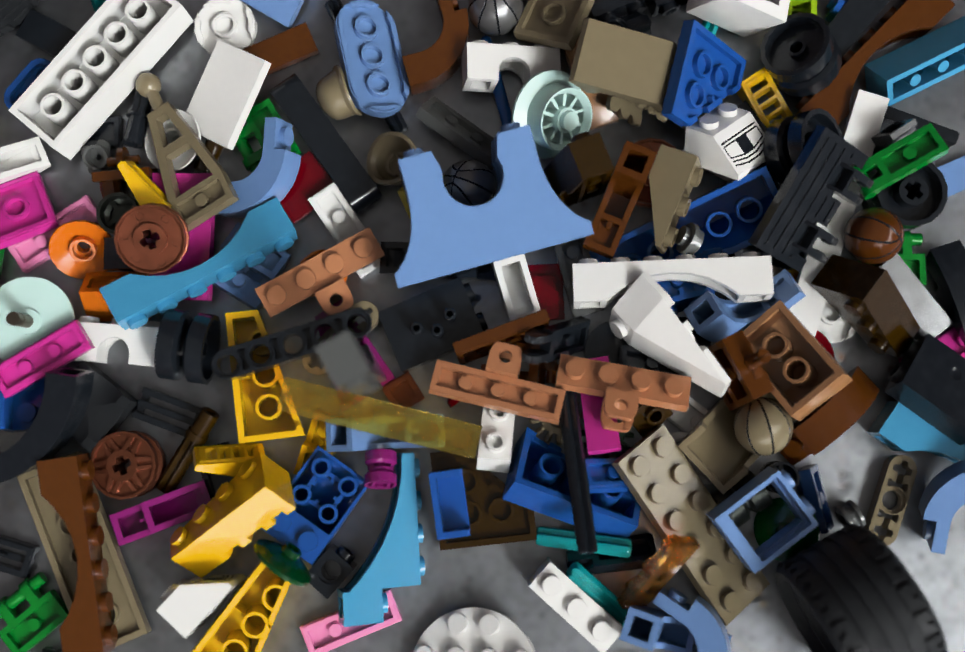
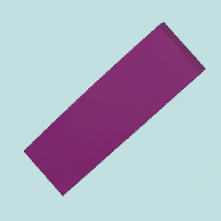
M202 480L111 514L109 518L118 544L123 546L191 520L195 511L202 504H207L211 498L205 481Z

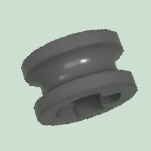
M852 500L846 501L845 507H835L836 515L843 527L849 524L866 526L862 512Z

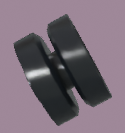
M799 12L787 16L785 23L771 27L768 30L760 46L761 61L779 89L790 96L805 97L817 94L832 83L842 65L841 50L823 18L813 13Z
M821 108L809 110L797 115L773 120L767 127L763 141V153L767 168L780 185L783 184L817 125L825 126L843 138L835 118L828 111Z
M930 163L883 189L876 196L865 200L862 196L863 209L881 207L889 210L899 218L904 231H912L932 222L942 213L947 202L948 186L943 173L933 163ZM876 172L871 179L875 180L880 177L879 173Z
M170 309L165 313L159 326L155 344L154 363L158 378L179 381L185 375L187 382L209 384L214 375L211 365L212 358L220 351L221 322L219 316L198 313L192 318L190 312Z

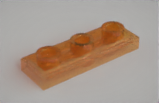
M673 534L662 540L660 543L661 548L657 553L645 560L642 564L643 569L637 576L625 583L624 591L617 598L621 608L627 609L631 605L647 606L700 547L696 538L692 536L678 537V535Z

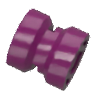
M371 449L365 452V465L368 466V472L364 475L365 487L370 489H391L397 486V474L394 472V466L397 464L396 451L390 449Z

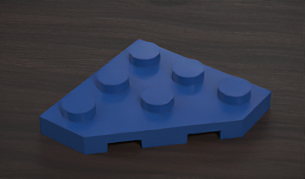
M695 19L684 20L678 38L677 50L661 114L678 126L693 125L698 121L697 117L703 113L711 112L723 103L722 99L728 95H734L740 90L747 60Z

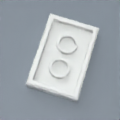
M218 39L186 111L197 121L201 136L233 151L271 63Z

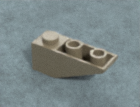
M662 144L650 170L649 183L655 246L661 254L665 255L668 246L673 247L679 233V229L676 228L680 217H685L691 205L689 195L693 186H699L704 169L701 168L702 166L697 155Z

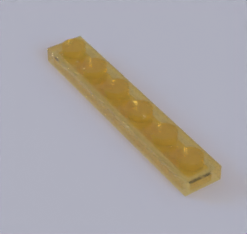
M285 377L276 409L475 459L482 430L480 425Z

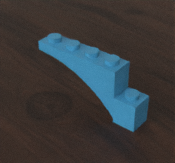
M414 452L397 453V464L395 465L397 486L392 489L388 512L378 539L367 559L344 588H337L339 623L343 627L384 623L383 613L388 612V597L386 593H382V589L421 585V576L425 575V561L419 553V543L423 542V527L421 523H418L417 510H421L422 498L420 491H416V478L420 476V463L418 458H415Z

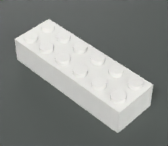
M106 0L8 111L54 150L71 160L135 88L137 77L142 73L149 72L194 20L176 0Z

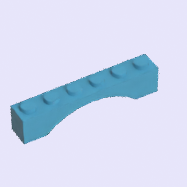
M275 197L248 211L242 226L232 240L218 254L204 263L186 271L169 275L144 276L129 273L99 290L116 322L124 330L129 328L137 329L145 325L151 316L159 312L164 314L170 309H175L178 306V302L187 297H198L208 290V286L218 281L223 283L236 276L237 271L242 268L257 266L266 259L265 256L275 251L283 252L294 245V241L298 239V236L281 203Z
M887 401L867 431L868 434L893 451L928 452L943 457L952 463L965 460V444H957L898 401Z

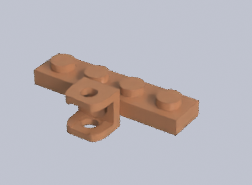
M368 227L254 290L270 318L313 295L323 311L328 316L346 311L353 306V296L344 278L384 257L385 253L371 228ZM334 295H339L343 303L337 307L333 306L330 303V298Z
M495 342L491 347L485 370L437 359L429 386V394L556 425L559 423L566 390L518 379L521 370L522 350L519 346L503 342Z
M561 354L555 388L604 397L600 414L602 428L627 433L632 427L639 404L686 412L689 406L691 377ZM611 418L621 419L623 421L620 423H616L612 421Z

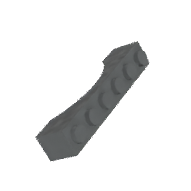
M350 330L314 347L335 389L366 397L383 389L381 383L386 381L387 378L368 344L360 346Z

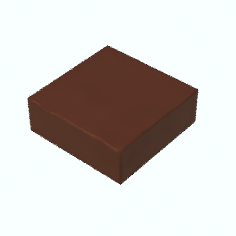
M409 371L384 385L382 389L397 415L425 399Z

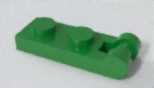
M929 123L869 157L862 169L853 166V168H856L869 178L868 173L874 169L880 175V177L873 180L874 184L871 188L861 187L859 192L865 200L876 196L883 189L946 155L949 147L932 123Z

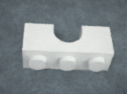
M485 40L467 42L461 57L462 91L493 93L499 81V72L504 70L515 72L521 78L523 85L541 71L550 69L561 71L560 48L540 44L523 46L516 42H506L503 44H492Z
M80 316L79 322L95 348L73 361L107 363L108 351L112 344L123 340L129 349L128 364L155 367V344L161 322L148 321L137 329L129 328L124 330L116 322L115 318H112L111 324L100 323V318Z
M549 557L527 580L529 588L600 652H606L621 635L623 625L570 580L566 573Z

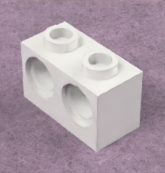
M483 407L476 470L509 472L515 414Z

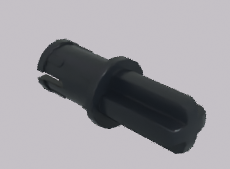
M137 90L131 110L126 113L129 119L122 143L126 146L140 149L143 146L142 142L147 124H149L147 114L151 112L152 107L148 98L141 96Z

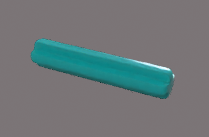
M543 526L537 528V545L578 551L575 531ZM596 534L598 550L595 554L623 558L630 557L632 551L631 539Z
M573 562L566 570L568 578L619 623L624 625L629 607L580 563Z

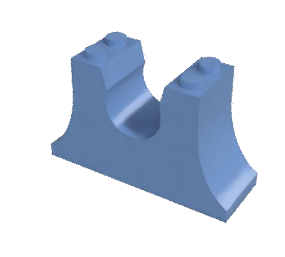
M514 122L501 126V131H498L492 140L491 164L495 169L498 184L493 199L482 205H464L449 195L443 183V171L431 151L423 153L422 148L412 149L404 152L402 159H398V170L408 202L411 223L408 251L401 267L395 273L398 288L594 234L591 221L571 211L551 188L539 161L530 124L521 127L520 122Z

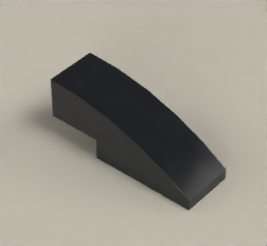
M957 240L930 249L925 259L926 267L938 286L935 294L947 315L954 322L953 325L965 345V248L961 241Z

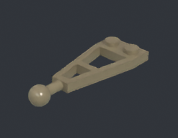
M142 73L137 77L135 87L141 96L148 98L153 109L152 112L147 114L167 202L172 205V209L181 215L187 223L188 231H191L240 199L226 171L178 110L169 102H163L159 94L161 90L160 79L153 73ZM168 119L173 122L182 134L181 137L170 144L167 142L163 123ZM193 148L213 175L180 194L172 160Z

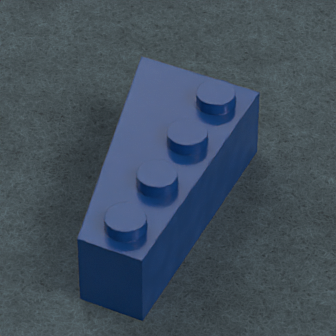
M527 427L514 446L502 499L574 525L565 455L561 453L562 448L552 442L548 445L536 437L537 433ZM631 492L590 493L596 534L628 538L638 528L641 507Z

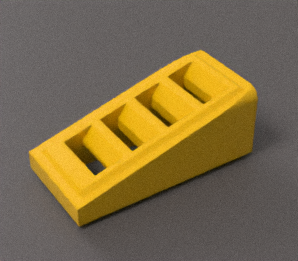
M765 67L742 81L737 95L742 102L745 100L748 102L766 128L770 125L769 122L779 115L782 118L792 116L789 107ZM759 84L761 89L753 93L751 88ZM766 94L769 99L759 105L757 99ZM774 105L776 110L765 115L763 111Z
M120 161L117 164L139 205L158 203L171 208L172 205L167 202L166 194L133 161Z
M262 443L196 446L192 451L194 471L235 477L245 461L248 459L252 460L259 452L265 455L264 446Z

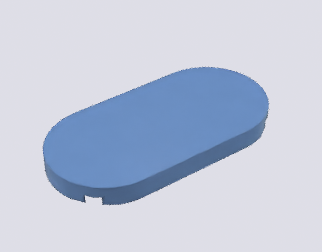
M371 0L349 1L339 11L334 21L335 40L349 95L355 107L369 116L378 118L392 116L400 111L409 95V81L402 59L403 55L395 21L387 10L384 12L379 8V4Z

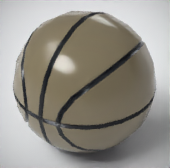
M759 397L741 406L737 411L734 419V434L740 445L752 454L760 456L776 454L788 445L792 437V418L782 405L774 399Z

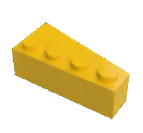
M259 310L225 313L228 347L268 335ZM259 346L253 352V359L258 364L265 363L270 357V350L266 346ZM229 356L232 373L237 368V360L234 356ZM281 366L232 380L239 444L306 435Z
M259 452L252 460L248 459L240 467L238 474L230 482L223 483L218 488L215 496L207 504H202L195 511L193 518L184 527L180 526L174 531L170 538L171 560L202 579L229 559L235 546L238 545L244 548L252 542L253 534L262 527L264 530H268L276 524L274 517L282 511L287 515L296 509L289 472L262 452Z
M260 560L191 652H261L291 583L280 578Z

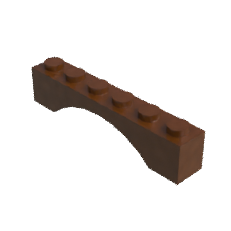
M901 0L904 4L898 10L892 6L879 20L883 25L877 31L871 28L858 41L862 47L856 53L850 49L842 57L841 68L832 83L814 96L803 97L794 106L799 110L795 115L821 108L828 111L839 125L849 115L850 98L854 83L867 60L875 52L890 44L924 36L956 4L951 0Z
M88 453L37 461L41 496L55 508L65 522L72 537L77 556L78 578L75 597L69 613L59 629L62 652H111L116 648L118 631L116 626L112 625L113 597L111 592L107 590L106 583L109 567L107 560L103 558L101 545L104 543L103 528L98 525L97 512L99 511L100 503L99 497L93 489L92 479L95 477L94 463L92 460H89Z

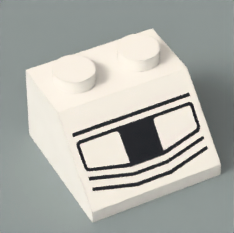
M722 103L711 112L701 116L693 125L686 126L684 152L697 155L702 166L701 168L739 181L765 162L763 153L765 133L750 111L738 108L737 105L732 103Z
M244 574L206 575L202 579L196 576L188 581L183 578L178 584L174 583L163 593L160 598L164 602L156 611L186 639L204 626L247 577Z

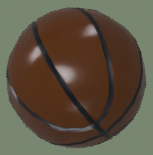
M870 207L858 211L849 219L844 229L845 247L855 259L867 264H879L892 259L900 251L904 242V228L901 221L894 213L881 207Z

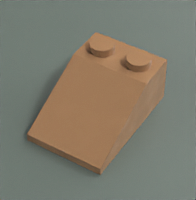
M781 300L776 302L743 330L747 340L753 346L754 353L760 349H766L769 353L763 355L762 358L771 354L770 361L761 365L767 372L774 388L771 393L787 413L800 422L853 381L841 365Z

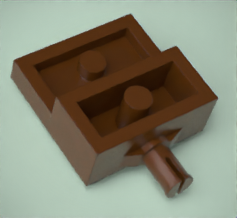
M742 330L708 347L732 380L726 393L722 396L730 411L774 390L767 372L761 366L770 361L771 354L762 358L763 355L769 353L766 349H760L754 353L752 344L747 340Z

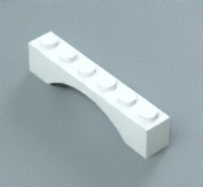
M755 251L743 253L741 257H728L727 253H714L709 255L708 258H695V255L684 254L670 260H663L662 256H647L643 258V261H630L628 257L612 258L611 262H598L597 259L586 258L579 260L578 263H572L573 309L606 308L615 299L625 294L645 271L656 282L687 281L703 285L722 293L735 303L768 302L774 295L771 255L761 256L760 252Z

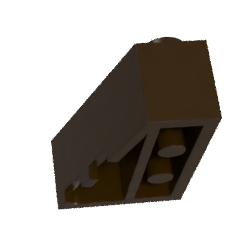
M583 132L571 138V142L558 153L543 172L555 194L569 207L604 194L614 166L600 132L591 135L589 132Z
M832 254L810 283L867 342L868 347L878 354L884 355L887 353L899 358L902 351L907 347L908 342L913 339L920 329L886 269Z

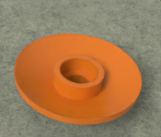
M73 220L59 226L50 238V258L61 272L77 279H84L86 273L107 272L108 270H104V238L111 237V235L100 225L91 221ZM85 242L89 244L90 247L84 249L81 248L78 243Z

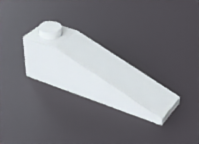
M645 271L612 308L609 319L612 332L619 339L623 338L628 345L682 376L691 377L693 383L719 398L722 397L732 380L710 350L705 346H698L691 332L694 328L688 320L683 323L679 320L671 309L675 302Z

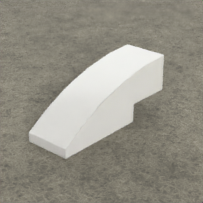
M39 136L0 147V184L35 171L40 173L51 167Z
M524 254L491 263L510 322L541 310Z

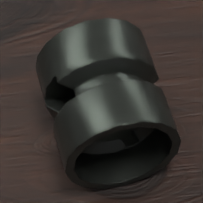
M121 192L111 193L99 202L97 220L104 230L114 234L115 227L122 215L132 208L139 206V203L127 194Z
M748 469V474L726 493L722 494L717 489L711 496L718 505L753 479L755 475ZM763 488L728 516L736 527L739 528L750 520V511L755 513L761 512L770 506L773 500L766 488Z

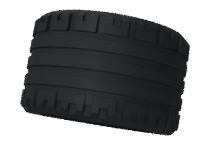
M849 524L777 565L775 579L778 590L793 622L811 652H947V644L941 626L920 587L894 552L869 529Z

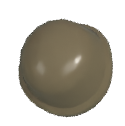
M335 65L332 71L316 85V96L320 107L330 118L335 120H343L354 115H364L363 112L355 107L349 95L340 65Z
M390 131L382 133L373 141L367 155V171L375 183L384 186L403 185L398 170V159L403 158L404 152L417 149L410 138L402 133Z

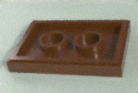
M546 309L454 342L452 345L459 363L463 365L489 355L490 349L495 342L516 345L517 341L524 340L525 332L532 329L542 330L543 327L549 326L550 319Z

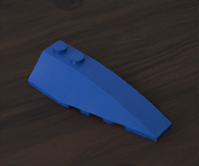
M761 166L751 171L739 181L732 180L691 200L687 215L680 217L676 228L680 229L682 226L693 222L704 232V241L700 249L695 254H692L695 255V258H708L709 255L714 253L733 254L752 245L748 241L778 192L767 167ZM653 220L623 234L613 258L628 257L630 261H643V258L647 256H662L663 260H670L684 254L676 250V243L673 247L668 246L665 255L659 252L655 246ZM589 251L591 258L597 259L598 262H611V259Z

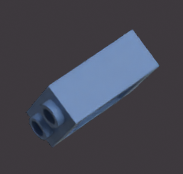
M769 466L706 514L744 567L754 574L819 525L813 517V514L816 513L813 506L805 497L799 498L793 490L796 484L790 475L783 469L779 471ZM771 483L796 518L754 550L728 515Z

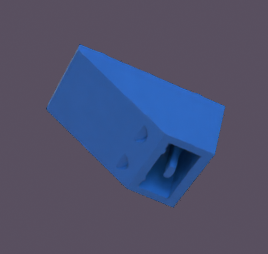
M317 446L291 481L296 509L288 515L282 511L274 517L276 524L268 530H264L283 545L285 542L294 544L302 552L300 557L311 565H314L367 490L362 476L320 446Z

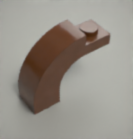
M436 0L443 22L440 37L428 49L402 56L412 96L439 87L450 79L461 65L463 50L466 43L469 42V19L467 8L459 9L457 0Z
M626 140L593 220L592 228L594 234L586 237L582 248L609 259L614 257L632 211L655 161L657 152Z
M859 366L848 372V375L853 379L852 382L802 422L797 420L793 423L792 437L788 445L779 451L791 465L794 466L810 454L815 456L846 432L872 405L880 389Z

